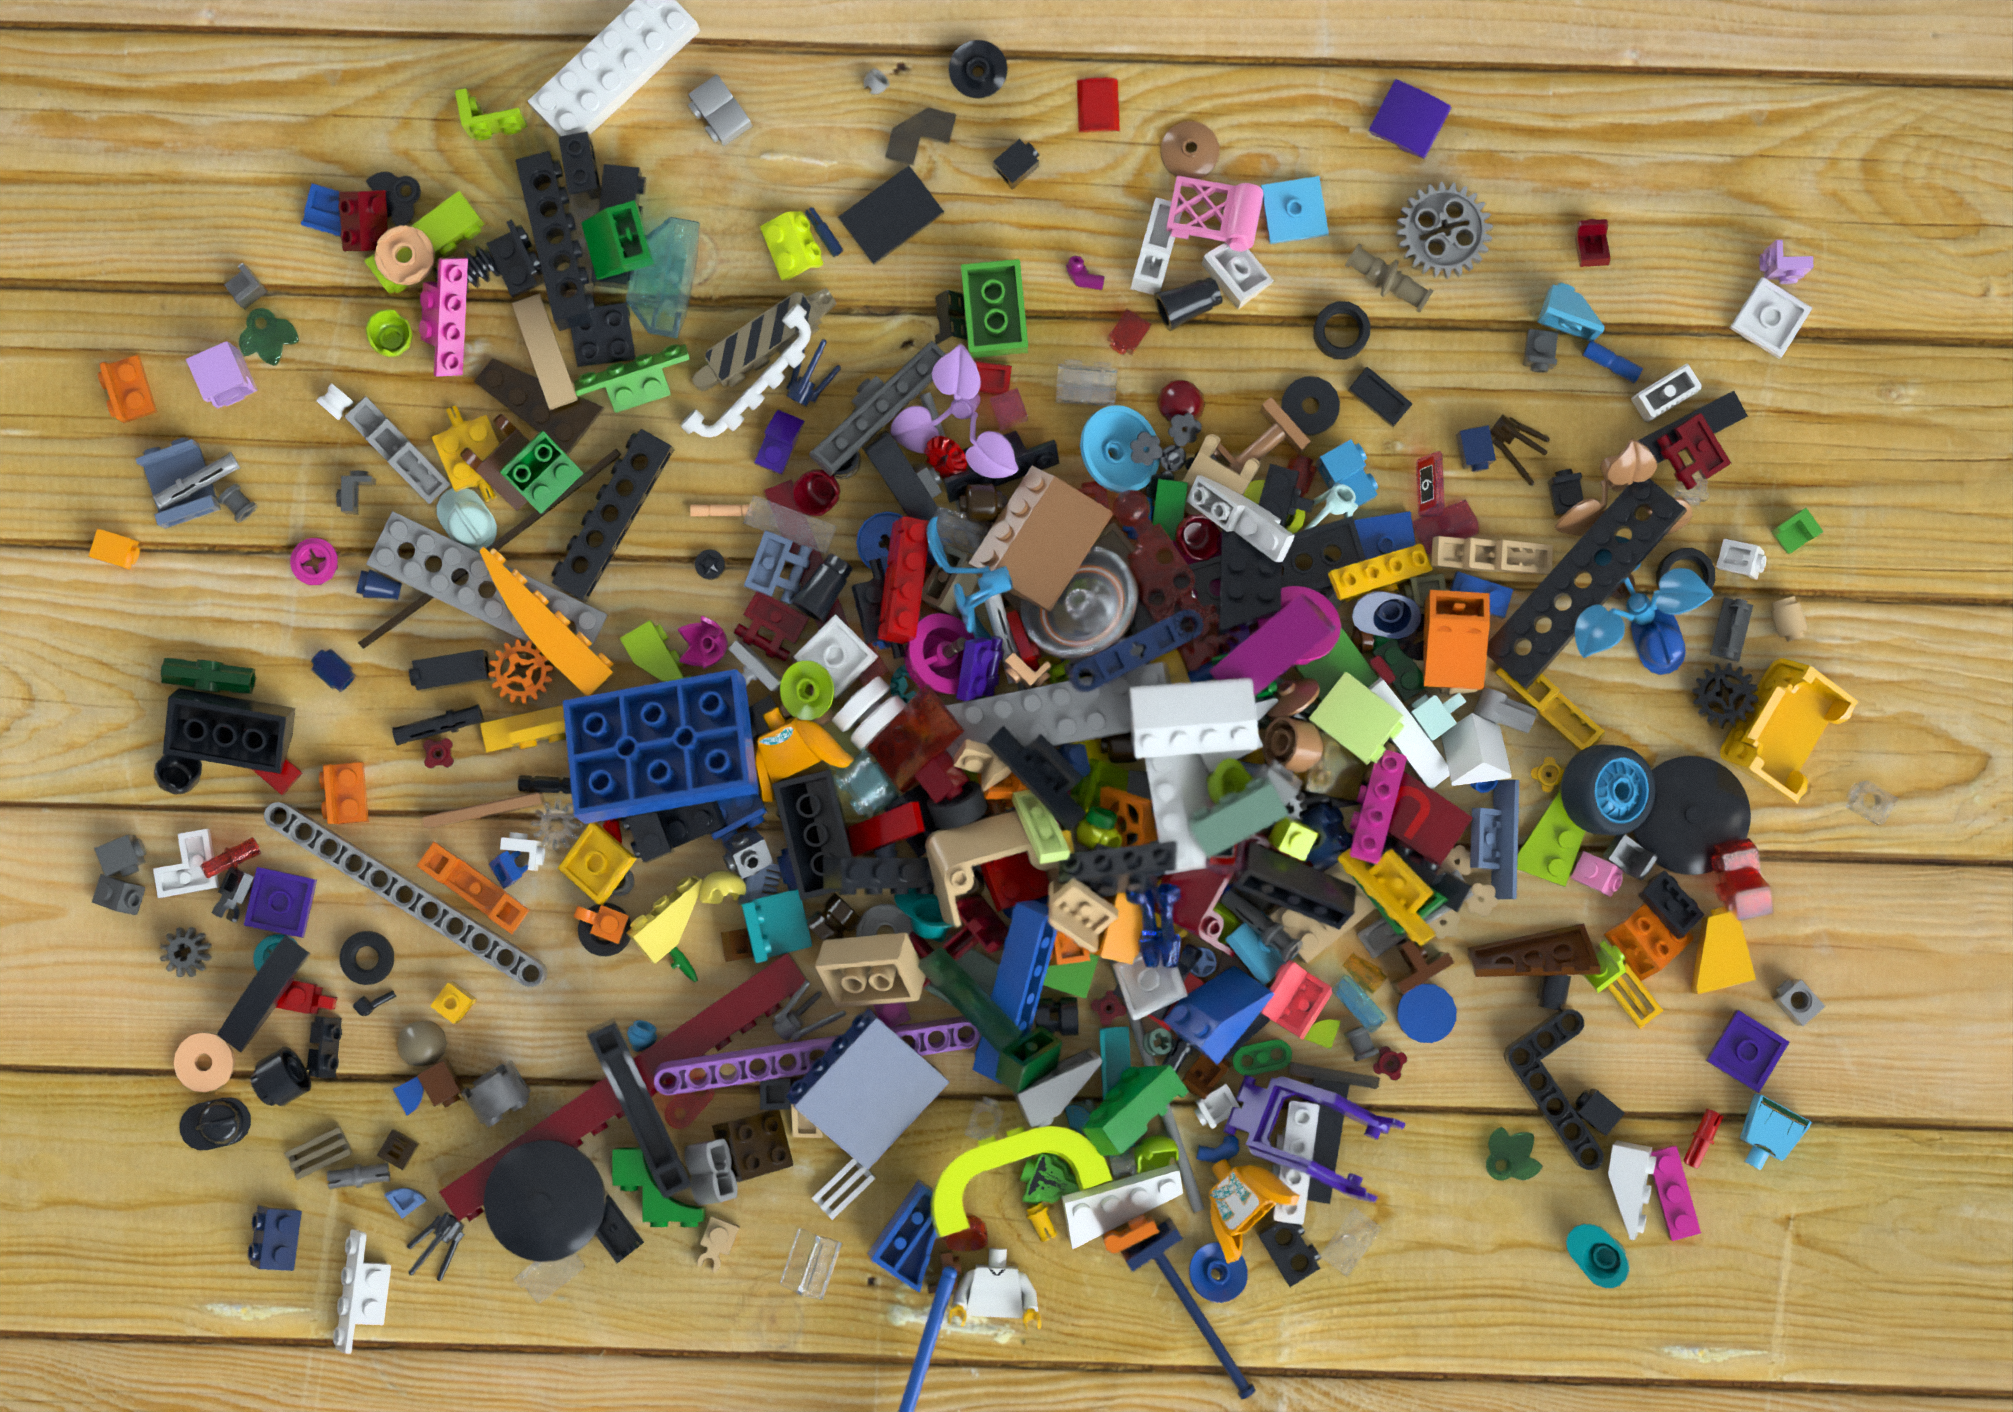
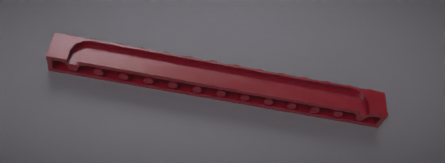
M790 953L780 957L633 1058L651 1097L658 1093L654 1084V1071L659 1064L706 1056L705 1053L714 1047L717 1051H720L733 1042L730 1038L731 1035L738 1030L743 1035L757 1025L754 1019L763 1013L768 1018L782 1008L779 1002L788 996L790 999L793 997L807 978ZM666 1072L660 1076L659 1080L662 1083L665 1081L667 1084H671L675 1081L676 1076L673 1073ZM605 1077L440 1190L439 1193L457 1220L461 1221L467 1218L470 1222L485 1212L482 1206L484 1205V1193L488 1178L501 1158L514 1148L537 1140H557L578 1148L584 1144L581 1140L582 1137L590 1132L593 1136H596L609 1127L606 1121L615 1115L618 1120L625 1116L608 1078Z

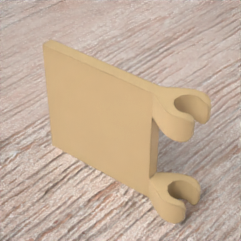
M1214 434L1208 435L1182 481L1188 482L1186 499L1197 475L1211 479L1243 495L1259 470L1261 462L1255 458L1247 460L1241 474H1238L1211 458V455L1220 443V438ZM1185 501L1184 511L1189 514H1202ZM1215 523L1218 530L1222 532V528Z

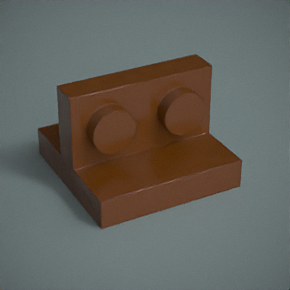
M1405 939L1395 946L1410 971L1392 981L1391 985L1396 993L1405 994L1455 962L1449 952H1439L1425 961L1428 954L1423 946L1416 941L1413 942L1412 939Z

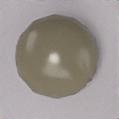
M431 1021L409 1023L400 1032L397 1041L400 1057L403 1061L413 1066H426L436 1063L444 1055L447 1045L444 1031Z

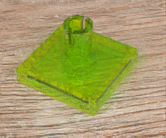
M1090 758L1091 772L1071 788V795L1079 796L1077 804L1086 812L1082 817L1083 819H1086L1090 807L1100 806V790L1102 787L1110 786L1125 791L1128 783V770L1102 760Z

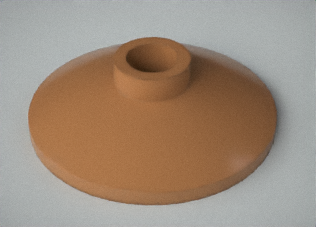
M1187 121L1173 126L1166 133L1161 144L1162 161L1165 167L1176 177L1202 178L1213 170L1219 158L1220 148L1217 137L1210 128L1199 122ZM1187 144H1194L1196 151L1193 153L1187 152L1185 149Z
M1313 678L1284 681L1277 687V691L1273 693L1278 703L1266 713L1267 716L1276 719L1279 717H1290L1301 712L1318 696L1320 691L1318 682Z

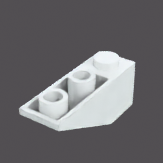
M1616 1140L1612 1148L1608 1176L1630 1240H1635L1638 1232L1643 1233L1645 1229L1646 1215H1642L1643 1203H1649L1651 1186L1646 1185L1648 1174L1653 1175L1656 1157L1651 1156L1652 1147Z

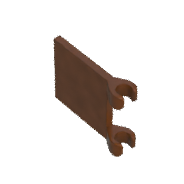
M498 414L493 421L507 437L483 461L468 447L460 453V456L518 511L527 500L499 471L530 441L503 414Z

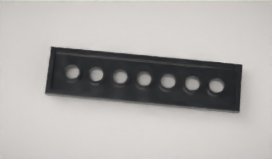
M1650 478L1643 482L1633 481L1489 640L1487 656L1527 690L1575 637V626L1580 614L1593 605L1603 606L1687 512V509ZM1642 506H1648L1652 509L1651 517L1645 521H1640L1636 518V511ZM1629 529L1632 531V537L1627 543L1616 541V534L1619 530ZM1602 551H1608L1612 554L1610 563L1605 566H1600L1596 563V556ZM1587 573L1591 575L1592 581L1588 587L1579 588L1576 586V579L1580 574ZM1561 596H1569L1572 600L1571 606L1564 611L1558 610L1556 608L1557 599ZM1542 618H1548L1552 622L1550 630L1546 633H1539L1536 630V623ZM1523 640L1530 641L1532 645L1531 651L1526 655L1517 654V644Z
M1353 516L1294 533L1295 537L1282 562L1284 573L1281 576V588L1301 586L1318 590L1332 586L1328 576L1329 572L1365 561L1366 558ZM1328 546L1337 547L1341 552L1340 559L1335 562L1326 560L1324 557L1325 548ZM1301 554L1308 555L1312 559L1311 568L1308 570L1298 569L1295 565L1297 556ZM1221 555L1135 580L1138 588V605L1134 617L1137 632L1139 633L1187 609L1195 610L1199 613L1203 623L1219 619L1220 596L1213 595L1209 590V585L1214 580H1220ZM1186 588H1192L1197 592L1198 599L1193 604H1185L1180 598L1181 592ZM1156 597H1165L1169 601L1167 611L1163 613L1154 611L1152 601ZM1183 617L1180 621L1181 629L1194 626L1193 621L1188 617Z

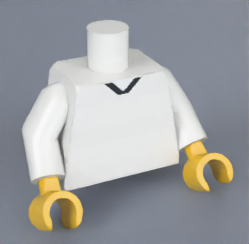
M989 1248L988 1265L976 1264L975 1270L967 1271L958 1284V1289H955L952 1309L947 1319L949 1325L953 1316H959L962 1319L961 1327L965 1325L967 1316L1023 1318L1025 1330H1028L1027 1322L1029 1320H1036L1038 1329L1041 1328L1036 1291L1028 1276L1023 1272H1019L1018 1266H1006L1007 1249Z

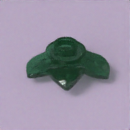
M257 308L249 313L246 320L247 328L239 337V347L243 356L252 355L257 351L259 357L264 362L276 366L281 359L283 345L299 342V336L293 324L286 319L276 318L266 308ZM261 317L266 320L267 325L265 328L257 327V318Z
M1503 1127L1496 1129L1488 1141L1490 1155L1486 1160L1488 1174L1500 1181L1507 1180L1510 1177L1524 1181L1538 1174L1543 1167L1542 1164L1529 1157L1534 1145V1134L1519 1132L1509 1136ZM1498 1160H1504L1506 1163L1502 1171H1498L1495 1167Z

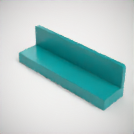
M1129 1026L1099 1028L1100 1058L1103 1062L1101 1064L1103 1101L1106 1093L1114 1088L1121 1079L1123 1071L1131 1067Z

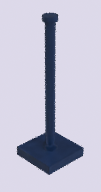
M1169 1217L1157 1225L1159 1232L1122 1250L1121 1253L1132 1272L1154 1259L1239 1390L1238 1396L1241 1400L1246 1399L1256 1391L1255 1387L1247 1382L1164 1254L1165 1250L1183 1239Z

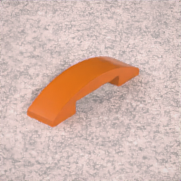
M436 842L431 844L417 864V867L471 903L510 934L515 932L530 911L496 883Z

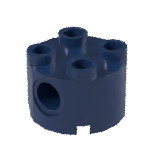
M1321 803L1301 815L1303 821L1299 822L1307 825L1318 834L1303 862L1310 861L1314 865L1312 868L1322 872L1338 863V856L1352 847L1353 835L1347 832L1342 823L1344 816L1337 806L1330 808Z

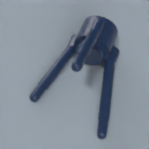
M825 339L821 340L803 378L800 376L798 378L802 364L801 361L798 366L793 368L791 379L786 387L789 389L786 396L806 407L810 401L816 402L819 394L841 370V367L837 365L817 388L813 390L815 384L810 382L809 379L827 343Z

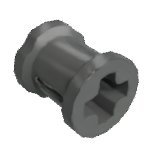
M236 483L227 488L217 501L221 505L225 504L235 515L234 520L240 523L247 519L257 509L258 505L255 502H250L240 491L241 487L239 484Z
M1368 1024L1344 1033L1345 1038H1349L1355 1053L1353 1057L1355 1062L1379 1053V1049L1374 1047L1368 1030L1370 1027Z

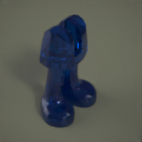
M1163 883L1157 886L1156 889H1148L1141 893L1125 892L1127 902L1139 905L1141 910L1143 937L1138 942L1146 968L1158 967L1160 951L1163 967L1177 968L1181 948V937L1178 934H1174L1173 907L1181 897L1180 887L1177 885ZM1155 901L1159 904L1160 907V933L1157 932L1155 917Z

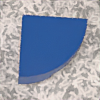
M418 1077L393 1089L406 1116L418 1108L424 1094V1088Z

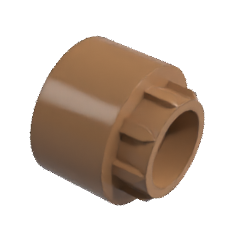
M1279 717L1270 723L1263 737L1262 751L1266 762L1270 764L1275 759L1287 770H1292L1293 772L1300 773L1308 770L1319 761L1323 752L1322 738L1316 727L1310 722Z

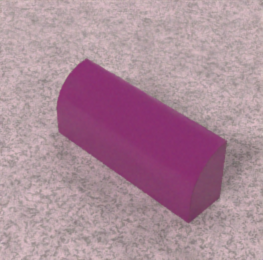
M1300 594L1209 670V672L1217 681L1251 678L1253 694L1255 696L1334 631L1336 627L1311 599Z

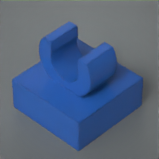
M507 850L489 863L503 889L513 885L528 870V864L519 868L514 862V859L521 855L520 851H515L510 855Z

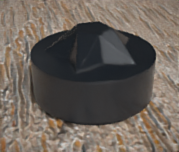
M704 550L695 560V569L702 578L714 580L723 574L725 560L715 550Z

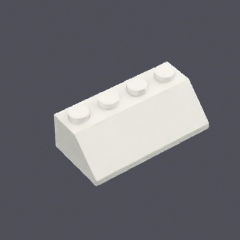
M1251 678L1130 687L1132 746L1136 758L1258 749L1257 717Z
M1199 754L1145 757L1159 843L1177 842L1176 871L1164 873L1170 874L1218 866L1209 864L1210 858L1206 857L1188 820L1193 818L1192 814L1195 811L1206 806L1209 809L1215 806L1208 794V784L1205 780L1209 772H1207Z

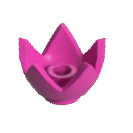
M701 615V623L688 624L678 628L683 639L689 644V648L679 661L691 666H703V669L715 665L723 658L728 647V641L724 630L716 622Z

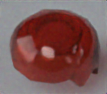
M965 1213L969 1228L942 1237L943 1240H946L947 1248L956 1251L981 1250L988 1244L985 1222L980 1217L971 1213Z

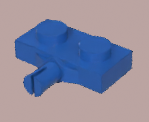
M1459 571L1455 572L1450 591L1490 593V615L1499 618H1505L1514 590Z

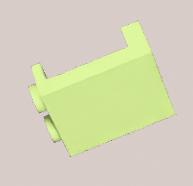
M1348 672L1343 674L1309 717L1313 725L1326 732L1362 760L1365 765H1368L1370 761L1376 763L1386 750L1383 747L1389 737L1394 740L1405 726L1401 723L1404 720V716Z

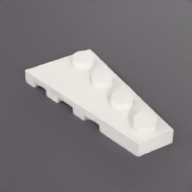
M1177 1164L1062 1196L1068 1237L1072 1249L1183 1194L1180 1170Z

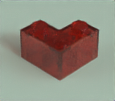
M1750 838L1714 845L1716 856H1712V866L1715 874H1718L1719 883L1715 885L1718 900L1724 902L1727 912L1731 911L1738 921L1773 914L1770 885L1761 876L1756 845Z

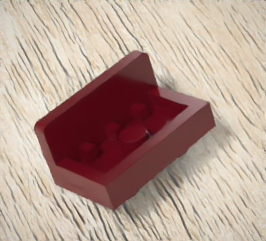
M386 190L339 192L342 250L375 251L380 236L388 230Z

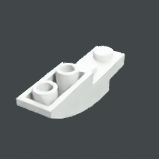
M1197 475L1186 502L1225 531L1236 532L1275 562H1283L1295 535L1280 525L1281 520L1243 495L1211 479Z

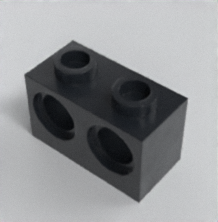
M1274 1221L1258 1231L1257 1235L1289 1287H1292L1321 1269L1317 1263L1321 1257L1312 1243L1307 1246L1301 1235L1306 1232L1301 1224ZM1281 1228H1287L1291 1232V1238L1285 1244L1277 1243L1275 1240V1234ZM1297 1254H1303L1307 1258L1305 1267L1299 1270L1293 1269L1291 1266L1292 1258Z

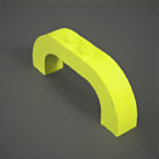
M1022 1126L1007 1131V1138L996 1141L995 1136H991L977 1141L979 1147L969 1150L954 1159L943 1170L935 1184L931 1199V1216L937 1238L969 1228L963 1209L962 1197L965 1186L976 1174L1036 1154L1051 1153L1063 1158L1070 1165L1079 1191L1112 1180L1104 1157L1100 1156L1091 1141L1083 1135L1063 1127H1039L1025 1132Z

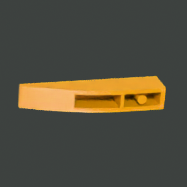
M483 547L480 553L490 576L508 609L524 632L544 656L586 696L594 695L615 674L610 669L614 664L602 652L596 655L588 647L592 642L580 631L575 635L567 627L571 622L559 610L553 614L546 607L549 601L537 589L533 593L524 586L528 580L516 569L510 572L503 565L506 559L495 548L489 552Z

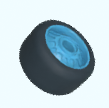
M1619 745L1590 746L1577 753L1564 771L1561 782L1562 803L1569 818L1579 828L1587 832L1603 835L1626 834L1639 827L1646 820L1653 807L1655 799L1654 776L1646 760L1633 749Z

